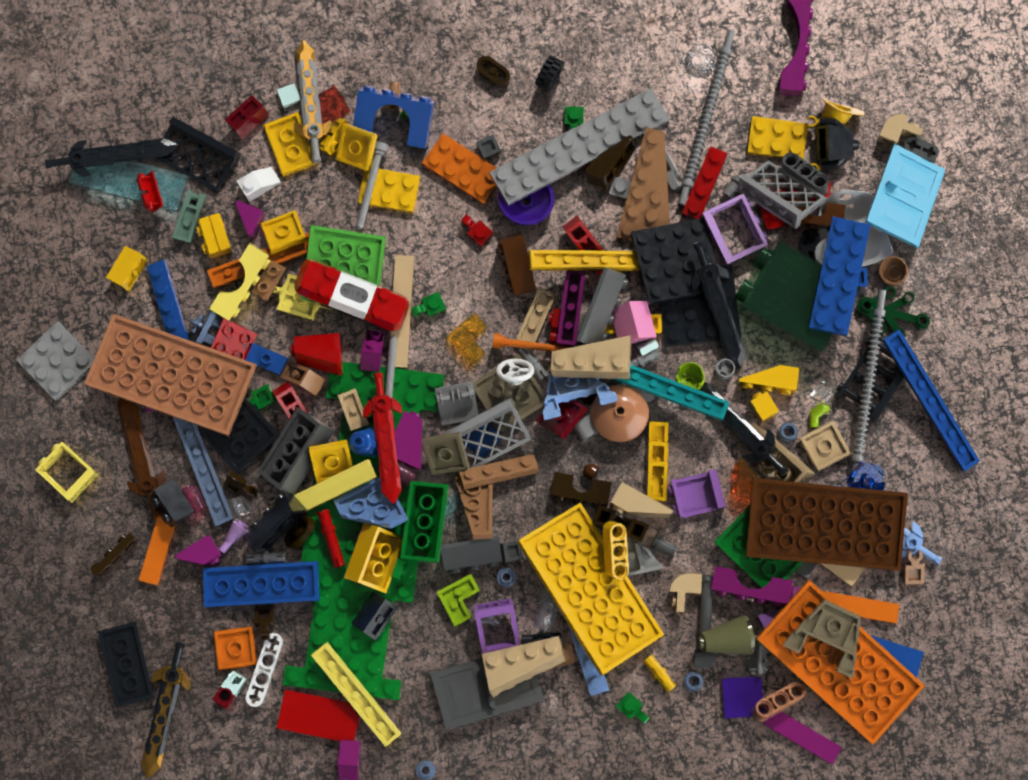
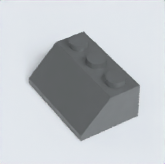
M493 536V539H475L441 545L444 571L449 572V575L461 573V569L468 568V571L480 570V566L487 565L488 568L499 567V563H503L498 536Z

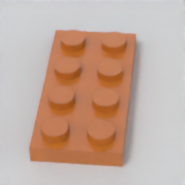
M442 133L422 162L424 167L485 205L496 189L489 176V172L496 169V167L444 133Z

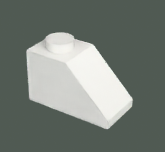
M272 167L252 171L237 180L240 189L249 202L281 184Z

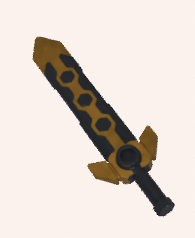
M176 642L171 666L161 667L152 676L151 682L161 679L162 681L141 762L147 778H150L161 767L180 683L187 691L190 689L191 682L187 673L182 668H179L185 643Z

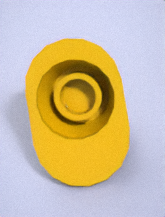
M822 99L825 102L821 118H834L845 124L853 114L865 115L864 112L856 108Z

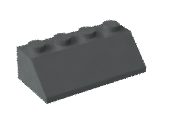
M604 266L577 341L591 344L606 340L607 333H605L607 325L611 326L614 315H611L614 307L618 308L621 297H618L620 290H625L628 279H625L626 274Z
M297 407L257 472L278 490L295 495L312 468L309 447L328 443L334 430L316 417Z

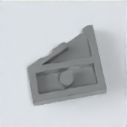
M627 540L629 565L627 577L663 569V566L648 548Z

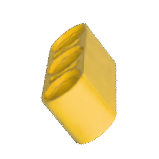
M608 521L603 526L605 572L610 577L622 580L627 577L629 572L627 531L624 525ZM614 527H617V532L613 535L612 530ZM616 546H618V551L616 554H614L613 550ZM619 565V571L615 574V568Z

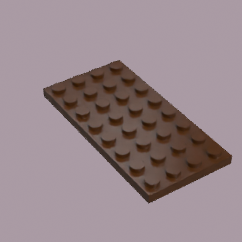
M752 478L745 556L901 571L908 493Z

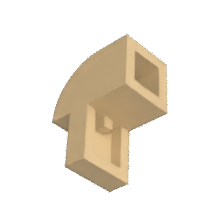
M897 114L885 122L877 141L892 147L898 143L900 135L908 138H920L923 129L916 123H907L908 115Z
M682 574L672 582L669 593H676V597L673 596L672 608H675V613H684L685 594H701L702 574Z

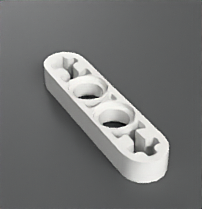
M277 633L270 634V639H274L277 636V641H279V645H275L273 651H277L276 655L272 652H265L266 648L271 649L272 643L269 640L264 641L249 685L246 702L252 707H258L263 704L284 641L282 636ZM266 655L273 657V663L270 666L263 664V658ZM259 674H265L267 677L264 685H259L256 681V677ZM254 685L258 688H264L263 692H258L260 701H256L255 704L250 699V696L256 693V689H253Z

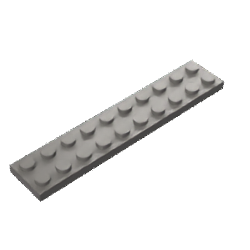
M650 88L490 171L489 176L506 205L509 206L586 166L599 154L629 135L635 140L644 135L646 127L656 129L668 123L670 118Z

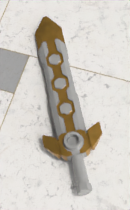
M303 40L296 50L303 125L294 122V131L302 139L305 138L306 141H311L312 162L319 163L321 162L318 141L327 136L332 129L331 120H329L322 126L315 53L311 46Z

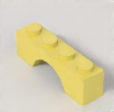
M249 243L239 259L245 270V279L242 286L232 292L220 291L210 310L228 321L231 317L235 319L241 310L238 308L241 301L246 302L250 295L248 289L251 284L255 286L260 279L259 271L261 268L265 270L270 260L267 259L269 254Z

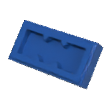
M253 343L245 360L281 376L288 358Z

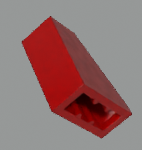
M340 333L294 337V345H291L290 348L291 356H295L296 364L336 375H343Z

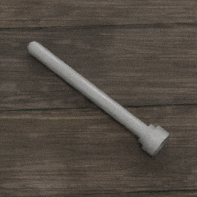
M376 141L374 158L356 223V228L359 230L364 227L381 157L387 153L388 149L386 143Z
M395 335L389 338L385 395L390 396V398L393 396L397 337Z

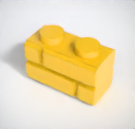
M220 213L198 219L199 226H196L199 237L203 236L204 243L201 244L204 254H208L213 259L231 253L232 249Z

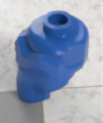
M369 427L365 430L354 432L349 439L350 450L360 456H378L375 429Z

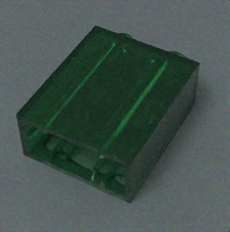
M781 241L778 242L774 251L764 246L753 265L761 270L760 275L755 283L745 278L734 297L742 302L738 314L818 359L832 336V333L808 328L822 265Z

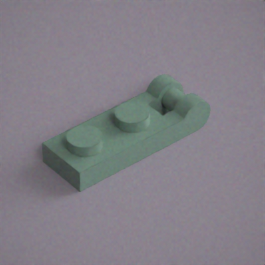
M192 190L187 191L172 236L174 240L188 244L192 243L198 219H200L203 206L207 200L206 194L201 193L199 195ZM192 200L197 201L196 206L191 205Z

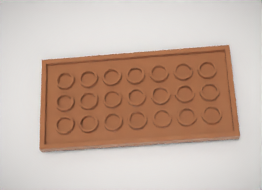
M113 314L84 385L229 437L257 365Z

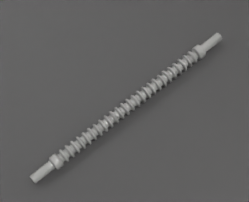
M733 30L727 31L724 45L719 51L721 55L718 58L720 60H717L718 65L715 66L717 70H714L715 75L712 76L714 80H711V89L708 90L710 94L707 95L708 99L705 100L707 104L704 105L705 109L702 111L704 114L701 115L703 119L700 120L701 124L698 125L700 129L697 130L698 134L695 135L697 139L694 140L695 144L692 146L694 148L691 150L693 154H690L691 159L688 160L690 164H687L688 169L685 170L687 174L684 175L685 179L682 180L681 184L683 188L678 204L682 206L686 205L689 191L693 188L694 182L692 180L695 179L694 175L697 174L695 170L698 169L696 165H699L698 160L701 159L699 155H702L701 150L704 149L702 145H705L704 140L707 139L705 135L708 132L706 130H709L708 125L711 124L709 120H712L711 115L714 114L712 110H715V100H718V91L721 90L719 86L722 85L721 81L724 79L722 77L725 75L723 71L726 70L725 66L728 65L726 61L729 60L728 56L731 55L732 50L730 47L735 33Z

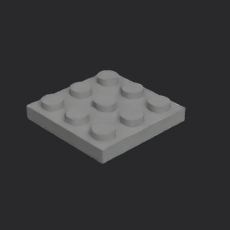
M57 321L16 361L57 401L90 370L94 357Z

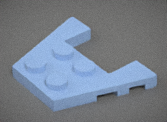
M551 374L548 378L543 417L544 420L561 416L558 405L561 402H569L570 400L588 397L596 393L600 405L618 401L617 395L614 391L611 392L609 386L602 383L599 378L553 377Z

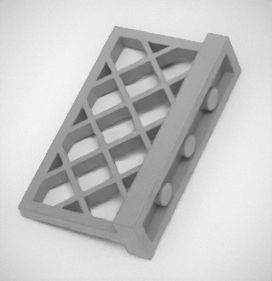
M769 160L748 176L743 174L739 177L738 192L744 193L750 200L794 229L800 226L802 219L826 202L825 196ZM769 168L775 173H764V171ZM753 179H762V182H756ZM765 179H775L776 183L765 182ZM778 179H786L789 183H779ZM767 188H776L777 192H772ZM779 188H790V192H780ZM793 188H800L803 192H793ZM781 197H791V201H786ZM794 198H804V201H794ZM807 198H816L817 201H808ZM796 207H805V210L802 212Z
M511 397L443 433L460 432L462 440L466 441L464 445L465 451L468 442L479 445L476 455L466 453L467 456L475 458L473 466L469 468L484 465L532 439ZM510 411L515 416L513 425L503 422L504 415ZM489 422L499 423L497 433L486 431ZM501 425L512 427L510 437L499 435ZM514 429L522 430L526 438L520 441L512 439ZM472 431L483 432L480 443L469 439ZM485 433L495 436L493 447L482 444ZM498 437L508 440L507 447L503 450L495 448ZM481 446L492 449L490 457L485 459L478 456Z

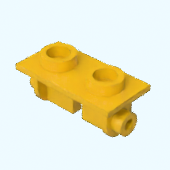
M345 118L335 120L332 129L329 131L333 135H327L319 144V150L324 153L327 152L331 158L337 153L342 125L345 123L349 124Z

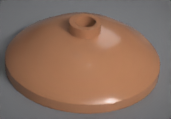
M609 386V390L616 393L618 401L600 405L598 396H596L591 407L593 426L607 440L613 442L633 440L643 432L649 418L647 402L639 391L630 386ZM622 408L624 413L618 414L617 409Z

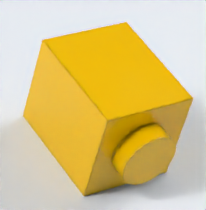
M760 391L751 397L752 400L749 405L760 423L778 414L779 410L768 392L762 394Z

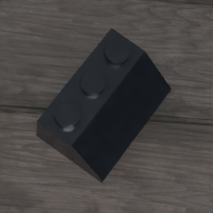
M292 493L281 494L275 500L276 504L263 512L261 520L254 522L250 526V531L246 536L253 552L270 550L294 525L299 517L307 511Z

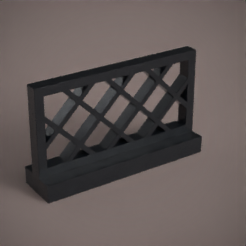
M172 116L169 122L170 126L163 138L171 141L170 135L172 131L179 132L181 140L174 143H182L185 153L175 156L173 150L171 152L172 157L166 159L157 157L156 159L219 192L241 153ZM194 140L197 149L188 152L185 142ZM210 149L213 158L203 160L201 151ZM198 152L201 162L191 164L189 154ZM186 156L188 166L179 167L176 159ZM224 157L229 159L227 167L220 169L217 159ZM214 161L217 170L207 173L205 163ZM202 164L204 174L195 176L192 167ZM218 173L220 180L217 186L210 184L208 176Z

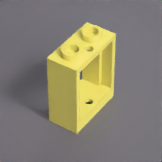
M61 442L52 447L51 453L47 458L44 457L38 462V467L35 470L61 495L73 503L99 474L68 445ZM65 452L86 469L67 491L47 473L50 467Z

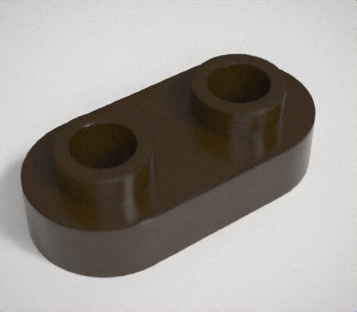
M482 56L478 59L476 65L479 74L498 87L506 86L509 83L510 73L508 69L489 56ZM488 65L489 69L485 70L483 66ZM498 76L504 77L503 80H498L497 78Z
M300 516L290 528L285 537V544L288 548L299 549L315 528L312 517Z

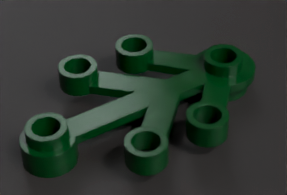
M887 287L885 289V299L894 298L896 295L895 288ZM887 290H891L893 295L889 296ZM906 292L902 298L884 307L886 311L884 318L892 332L900 329L903 336H905V330L899 328L894 318L911 322L918 330H924L930 324V319L926 314L916 316L896 310L914 301L915 296L912 292ZM910 295L912 300L907 301L905 296ZM878 296L874 298L862 297L857 303L858 312L868 316L871 323H874L872 318H875L873 310L876 309ZM868 303L870 308H864L863 304ZM924 318L926 323L921 324L919 319ZM881 323L884 328V331L881 333V335H883L887 330V326L884 323Z

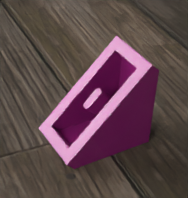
M238 200L235 202L246 232L250 240H253L265 214L263 210Z
M340 741L337 764L340 780H359L361 741Z

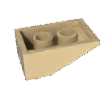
M623 482L609 506L620 515L623 514L631 517L670 518L673 513L672 509Z

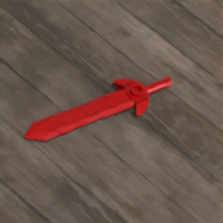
M375 373L373 378L375 380L377 396L368 401L363 409V417L366 418L373 412L382 493L394 504L402 489L391 409L402 414V407L393 397L390 398V396L384 395L383 373Z

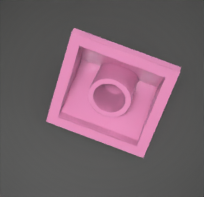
M629 301L618 306V308H613L611 315H614L613 325L617 338L630 335L632 344L657 338L647 301Z

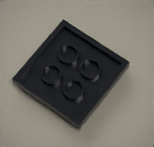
M246 396L229 437L206 428L200 431L236 474H240L280 436L278 431Z

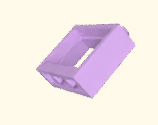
M744 193L700 215L705 220L707 231L724 265L737 261L768 245L767 234L765 231H761L759 227L760 220L756 213L753 214L750 208L752 203L748 196L745 197ZM738 204L757 244L732 256L712 215Z

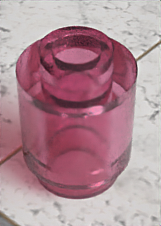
M397 461L401 484L410 486V481H415L418 473L412 467Z
M190 484L181 490L193 508V514L207 507L206 501L196 485L192 486Z

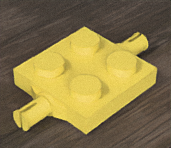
M288 274L282 288L276 286L273 293L279 294L280 300L277 311L314 321L320 307L328 308L313 302L301 301V296L294 289L297 276Z

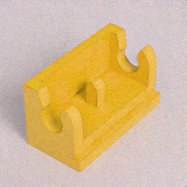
M125 245L106 278L113 284L130 292L147 264L148 259Z

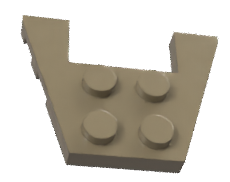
M823 599L782 643V646L800 653L808 635L843 651L835 670L853 679L861 616Z

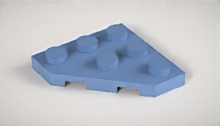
M380 477L333 500L343 519L390 529L408 520L398 498L392 504L382 493Z

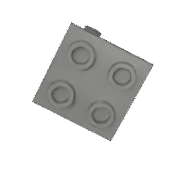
M473 381L435 388L442 426L465 422L479 414Z

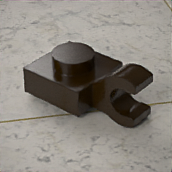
M233 471L227 475L222 487L237 498L242 495L248 501H252L259 491L255 486H247V480Z
M274 605L255 607L254 625L256 628L259 627L258 635L262 636V641L270 640L269 626L275 625L276 608Z

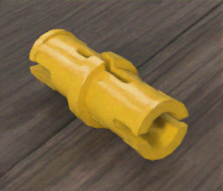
M653 654L643 661L654 675V680L657 679L666 693L676 686L666 673V668H662Z

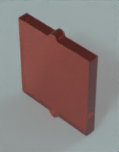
M335 85L318 94L322 126L329 120L333 122L350 112L349 107L344 101L345 97L341 96Z

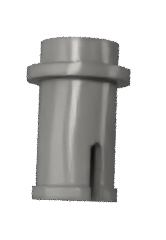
M735 175L731 177L732 181L722 192L726 198L731 200L737 193L740 176Z

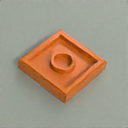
M253 626L213 632L218 671L257 665Z

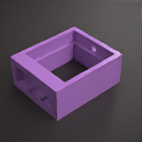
M512 598L473 605L482 654L521 645ZM510 613L515 640L486 645L481 618Z

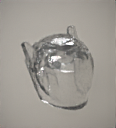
M697 43L684 54L679 64H683L685 72L694 78L709 77L715 68V52L708 44Z

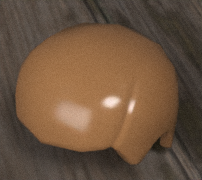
M889 256L880 262L879 275L886 284L895 286L902 284L907 279L908 267L902 258Z

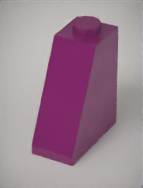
M404 411L395 430L397 461L421 472L423 421L420 419L421 415L416 412L410 411L408 413Z

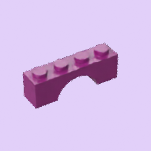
M715 566L711 590L720 597H727V594L734 595V599L746 601V598L754 599V603L765 605L766 602L773 603L774 607L783 608L792 598L795 583L791 580L773 577L766 586L759 589H749L741 584L735 570Z

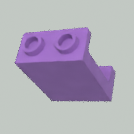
M716 469L677 480L672 479L670 485H668L670 497L673 496L675 501L672 504L674 515H678L679 519L721 510L726 507Z

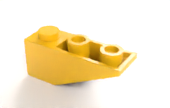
M779 365L739 378L737 385H742L741 388L752 390L753 387L761 388L760 391L771 393L772 390L780 391L779 394L790 396L791 393L794 394L797 390L800 368Z

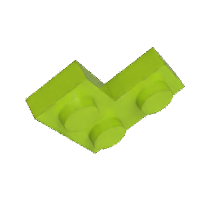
M471 574L437 592L455 627L472 618L463 600L480 592Z

